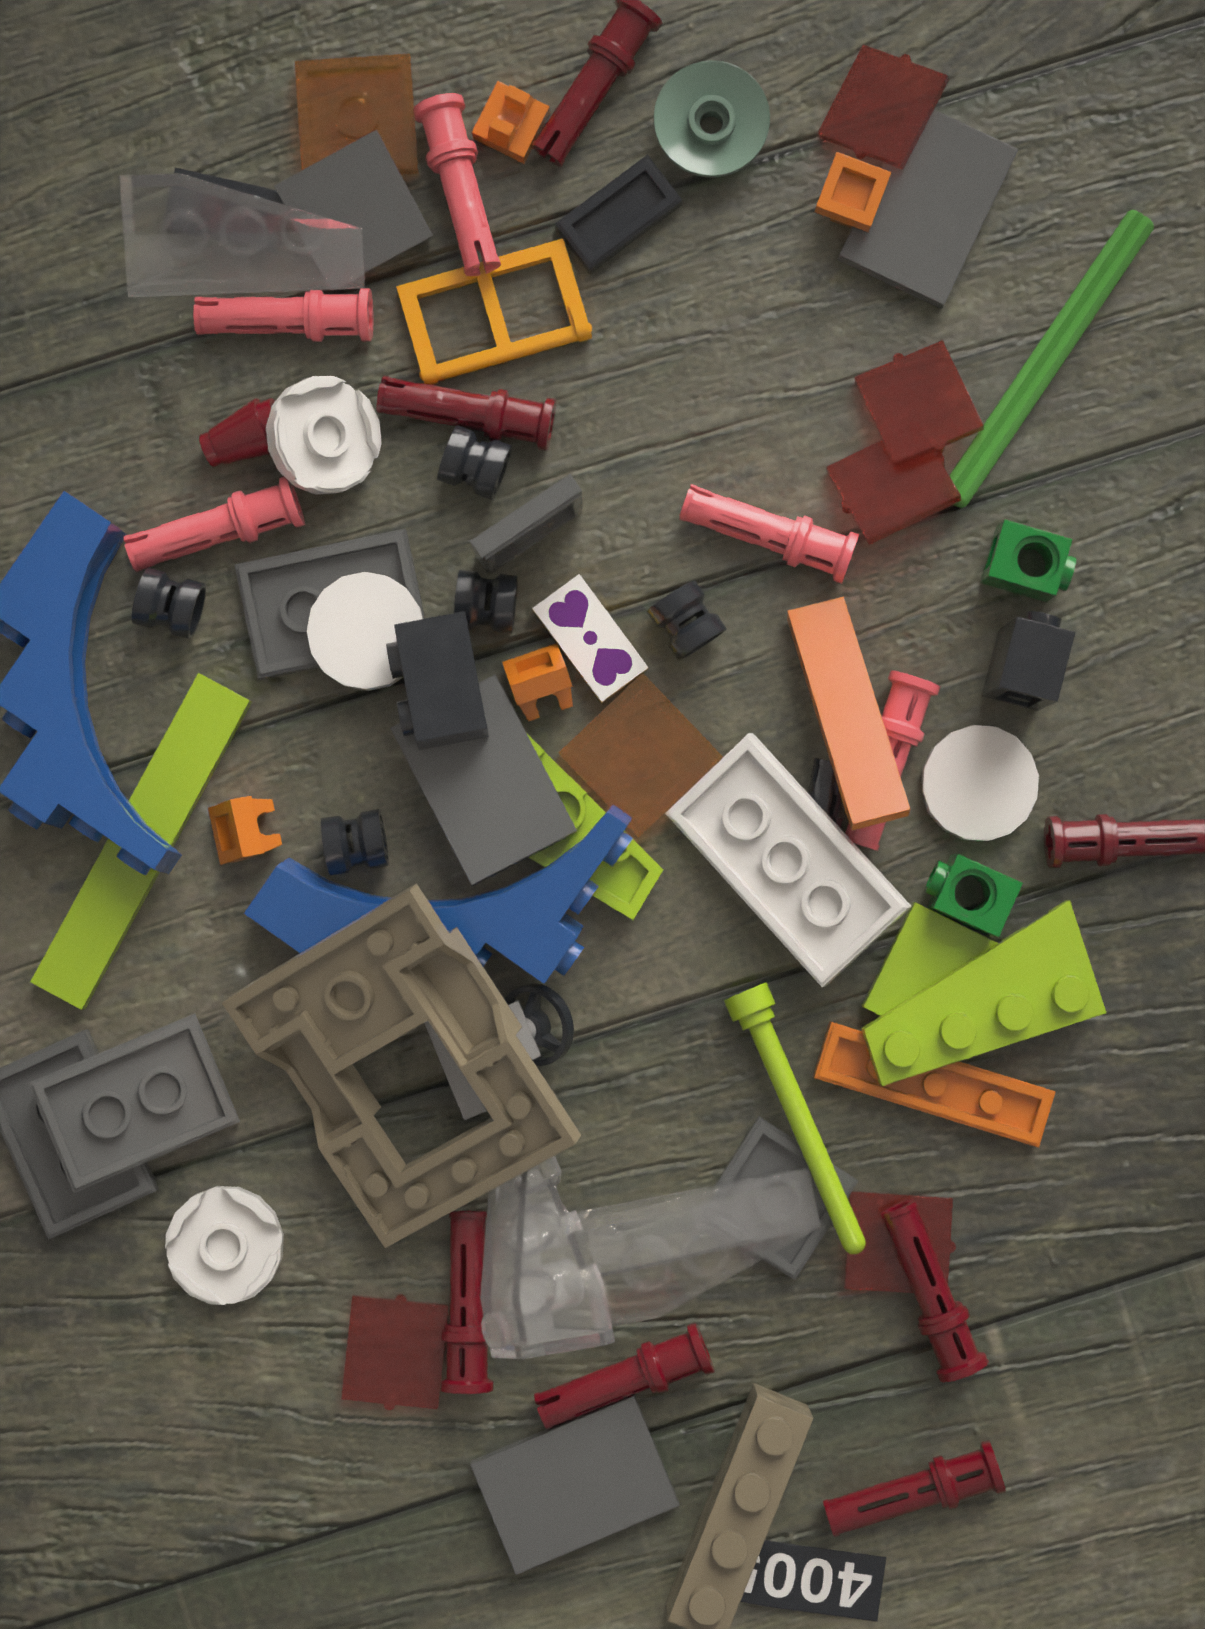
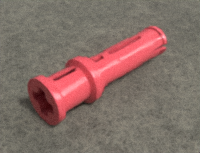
M456 93L440 94L419 102L414 107L413 114L415 120L422 123L430 149L425 157L427 165L434 173L440 174L464 264V273L467 276L480 275V262L476 251L481 253L486 273H490L501 266L472 166L477 160L478 150L475 142L468 140L461 115V112L466 107L462 95Z
M318 288L305 292L304 297L217 298L196 296L194 300L193 318L197 335L218 333L305 334L306 338L311 339L313 342H322L325 336H359L362 342H371L373 337L374 312L370 288H361L358 294H323L322 290Z
M283 476L279 478L278 485L247 495L240 490L232 493L231 497H228V503L216 508L189 515L146 531L143 530L124 536V542L133 569L139 572L156 564L186 556L226 541L229 542L240 538L242 542L248 541L252 543L258 541L259 534L291 523L296 528L304 526L305 520L294 485Z
M691 484L679 520L701 525L727 536L782 554V560L787 561L789 566L796 567L801 563L833 574V580L841 584L859 534L850 532L845 536L813 525V518L805 515L803 518L797 516L796 521L781 517L749 504L720 496Z
M891 670L888 680L892 683L881 717L901 778L911 746L917 747L918 743L923 740L925 733L920 728L931 696L938 695L941 686L910 674ZM886 822L851 831L850 824H848L845 834L853 843L878 851L880 846L878 844Z

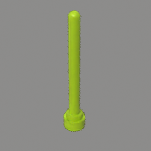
M767 982L724 1000L732 1022L738 1020L743 1031L746 1029L750 1031L843 1249L849 1254H859L865 1248L864 1235L770 1019L775 1017L771 1006L776 1003Z

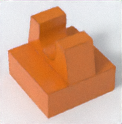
M497 81L472 131V137L474 140L525 164L532 150L531 144L539 136L550 114V106L534 99L530 94L512 85L507 86Z
M836 152L814 212L830 218V221L851 229L855 227L869 233L891 172Z
M557 643L502 662L515 702L521 708L528 721L540 718L536 706L537 699L551 694L556 696L562 710L573 707L571 687L573 686Z
M252 796L230 799L208 808L220 865L243 861L282 845L280 833L271 835L261 834L257 822L258 816L275 811L273 799H253Z

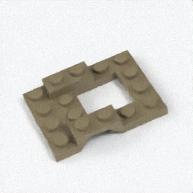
M417 883L233 993L222 1002L255 1054L285 1070L311 1108L319 1150L384 1248L570 1148L581 1137L571 1118L516 1036L522 1026L459 929L455 927L448 932ZM429 1021L491 1118L414 1161L405 1164L374 1117L381 1106L353 1064L424 1022Z

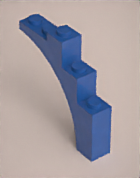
M63 491L0 583V633L25 648L0 684V706L7 710L1 719L29 738L33 737L0 785V793L13 801L8 811L35 829H39L42 823L62 829L70 816L74 814L69 821L72 827L98 843L103 835L122 847L116 856L131 868L143 875H147L151 868L170 874L182 854L145 823L120 791L100 751L88 708L85 659L90 619L104 575L120 548L124 536L127 534Z
M612 805L580 842L547 867L507 887L465 898L428 901L448 932L455 927L459 929L483 967L493 954L484 948V945L487 943L543 984L554 970L564 976L584 949L582 945L575 941L584 926L567 915L566 911L569 908L579 915L598 888V885L591 881L590 877L602 861L613 867L633 838L625 833L624 830L632 817L615 805ZM288 858L275 867L244 914L301 953L390 900L391 897L371 895L332 882L293 859Z

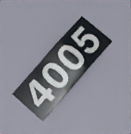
M765 1540L740 1602L877 1621L887 1557Z

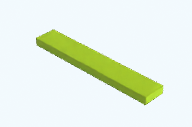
M200 673L197 674L129 799V802L145 823L172 847L176 844L252 704V701ZM109 838L30 981L32 984L81 1010L86 1009L160 873L151 868L147 875H143L125 864L116 856L122 847Z

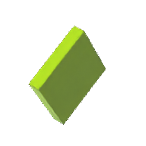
M913 902L861 1007L882 1016L999 943Z

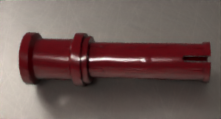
M616 0L614 2L617 10L600 36L593 35L588 42L589 48L587 52L590 55L589 59L537 139L531 144L532 149L543 158L547 154L551 156L549 162L562 167L565 162L564 159L617 77H625L627 73L630 74L636 66L633 58L650 32H657L663 24L660 17L639 0Z
M382 376L378 389L376 411L380 414L399 415L417 420L483 431L484 436L488 437L490 441H500L504 437L537 443L538 450L547 451L553 433L557 401L553 398H547L542 403L509 397L508 391L503 389L492 391L491 395L475 394L452 388Z
M1098 814L1094 820L1061 822L1058 816H1048L1044 826L1045 858L1049 868H1060L1063 862L1096 861L1098 866H1110L1111 863L1116 862L1117 857L1205 854V819L1116 822L1114 817H1109L1108 814Z
M910 1199L899 1202L884 1209L880 1214L882 1219L885 1220L902 1267L922 1312V1315L918 1318V1329L921 1335L928 1336L940 1365L936 1371L940 1382L963 1379L982 1370L988 1365L989 1361L984 1352H978L966 1322L970 1317L967 1307L963 1306L961 1301H955L938 1256L918 1211L916 1200Z
M452 1211L449 1213L450 1323L445 1324L444 1330L441 1331V1340L447 1343V1379L441 1381V1392L479 1394L493 1392L494 1381L488 1379V1343L494 1340V1330H491V1324L485 1323V1217L487 1218V1211Z
M694 1322L687 1325V1332L655 1345L650 1341L641 1343V1347L636 1349L637 1355L549 1390L534 1393L535 1403L540 1405L537 1410L545 1428L550 1430L553 1426L647 1389H651L653 1394L656 1392L662 1394L668 1391L669 1384L701 1371L706 1376L715 1373L709 1351L697 1323Z
M990 1441L981 1442L979 1450L947 1460L942 1455L933 1457V1461L928 1462L929 1469L887 1482H881L831 1500H823L833 1536L837 1537L851 1530L891 1520L895 1517L940 1503L943 1509L949 1507V1510L958 1508L960 1500L992 1490L997 1495L1006 1493L1004 1481ZM979 1469L983 1470L979 1475L956 1481V1477ZM935 1484L936 1488L921 1493L917 1492L921 1487ZM905 1492L909 1494L908 1497L863 1511L858 1510L863 1505Z

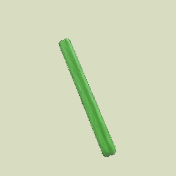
M1130 210L1121 220L940 488V494L948 502L960 508L966 507L1153 231L1154 224L1148 217L1136 210Z

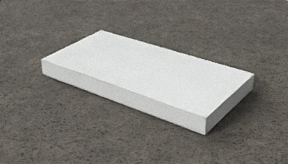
M748 733L665 813L821 987L827 986L912 907L753 733Z

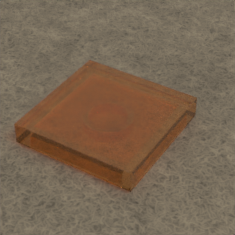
M410 53L295 61L302 170L377 130L400 174L419 173L416 120L413 114L415 105Z
M644 673L635 679L558 752L562 759L609 808L615 805L632 817L627 827L638 838L723 758Z

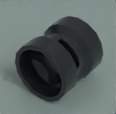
M456 426L444 451L437 480L452 486L465 481L467 485L473 488L476 495L493 501L507 469L512 446L498 440H493L489 443L484 441L479 443L473 431Z
M147 568L140 579L132 608V623L150 629L157 625L169 628L171 634L191 640L197 630L203 612L206 584L191 579H186L181 583L170 580L165 572Z
M459 570L454 613L465 611L469 630H472L477 625H487L494 632L512 634L516 612L518 576L500 574L495 579L482 578L476 571ZM488 593L491 594L490 611H486Z
M695 580L676 589L647 610V614L655 626L664 628L669 635V648L678 661L701 649L727 630L718 614L709 613L703 604L705 594ZM696 617V620H694L684 628H680V626L684 625L685 623Z
M380 809L363 811L356 819L344 820L340 816L321 818L322 843L330 875L349 873L351 868L356 865L365 864L370 869L389 866L386 833ZM351 832H352V839H353V846H354V851H355V853L352 852V845H351V839H350V834H349V833H351Z

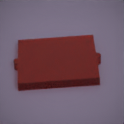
M863 44L818 131V135L821 139L853 150L858 159L868 156L904 169L949 82V78L946 74L913 63L908 54H904L899 58Z
M943 340L906 356L897 353L893 356V361L854 377L855 384L894 467L932 451L942 454L945 451V446L984 430V424Z
M917 423L826 467L828 476L842 498V511L845 514L851 513L869 545L961 501V494L944 468V456L940 453L935 454Z
M852 1191L849 1195V1203L864 1235L866 1244L863 1251L859 1254H849L846 1252L844 1288L913 1293L885 1220L882 1219L880 1214L884 1209L910 1199L916 1200L918 1204V1211L948 1283L950 1253L956 1250V1244L951 1240L953 1198Z
M404 1294L397 1295L395 1299L353 1295L341 1399L384 1404L386 1410L394 1409L395 1405L438 1409L445 1342L441 1340V1331L444 1330V1325L448 1321L449 1305L409 1301Z

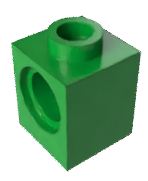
M1004 519L995 529L980 583L1048 602L1057 595L1058 589L1066 591L1070 585L1076 566V557L1068 555L1073 539ZM1033 549L1040 553L1045 562V570L1041 577H1030L1021 571L1018 565L1020 550Z
M953 854L949 856L947 863L939 860L936 862L927 880L924 892L932 896L927 906L928 909L990 937H999L1023 883L965 856ZM965 876L975 878L983 889L981 903L972 910L962 908L955 899V887Z

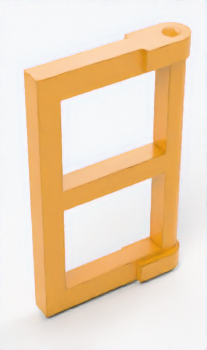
M563 238L500 256L501 266L490 273L485 272L482 261L480 262V275L478 276L465 275L462 267L396 286L419 363V377L424 381V384L434 385L445 379L577 341L583 342L592 339V326L587 320ZM551 261L570 326L511 343L492 278ZM478 282L496 347L436 364L418 299Z

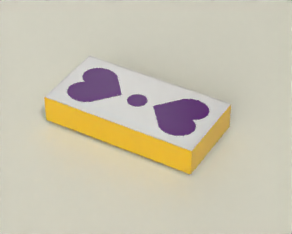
M580 574L532 608L538 619L601 704L648 670L649 667Z

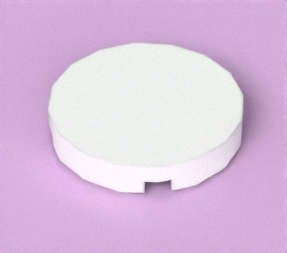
M312 376L286 388L272 405L266 425L268 451L278 471L295 487L313 494L339 493L363 482L371 472L368 470L371 468L374 458H378L382 444L380 422L370 400L360 390L355 391L350 385L343 383L346 381L335 376Z
M369 572L342 576L323 589L310 610L307 636L311 654L326 675L344 686L365 691L389 687L403 678L392 679L386 644L397 642L394 624L423 619L421 609L407 588L388 576Z
M972 725L949 733L931 749L922 767V794L928 814L942 830L962 840L990 841L1012 833L1028 818L1038 797L1039 774L1032 754L1016 736L995 726Z
M216 1186L195 1194L175 1212L166 1232L165 1249L167 1248L168 1266L173 1279L190 1296L208 1304H235L255 1297L274 1278L283 1258L284 1233L275 1211L259 1195L241 1187Z

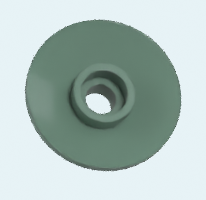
M700 61L680 69L665 83L655 104L654 130L661 149L676 166L688 173L701 177H722L743 169L760 153L769 132L770 110L761 86L742 68L723 61ZM707 117H714L720 121L722 128L717 133L708 134L701 129L700 123Z

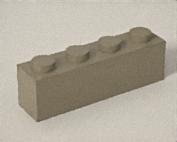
M753 1383L666 1600L667 1619L669 1622L686 1629H730L813 1421V1416L807 1404Z

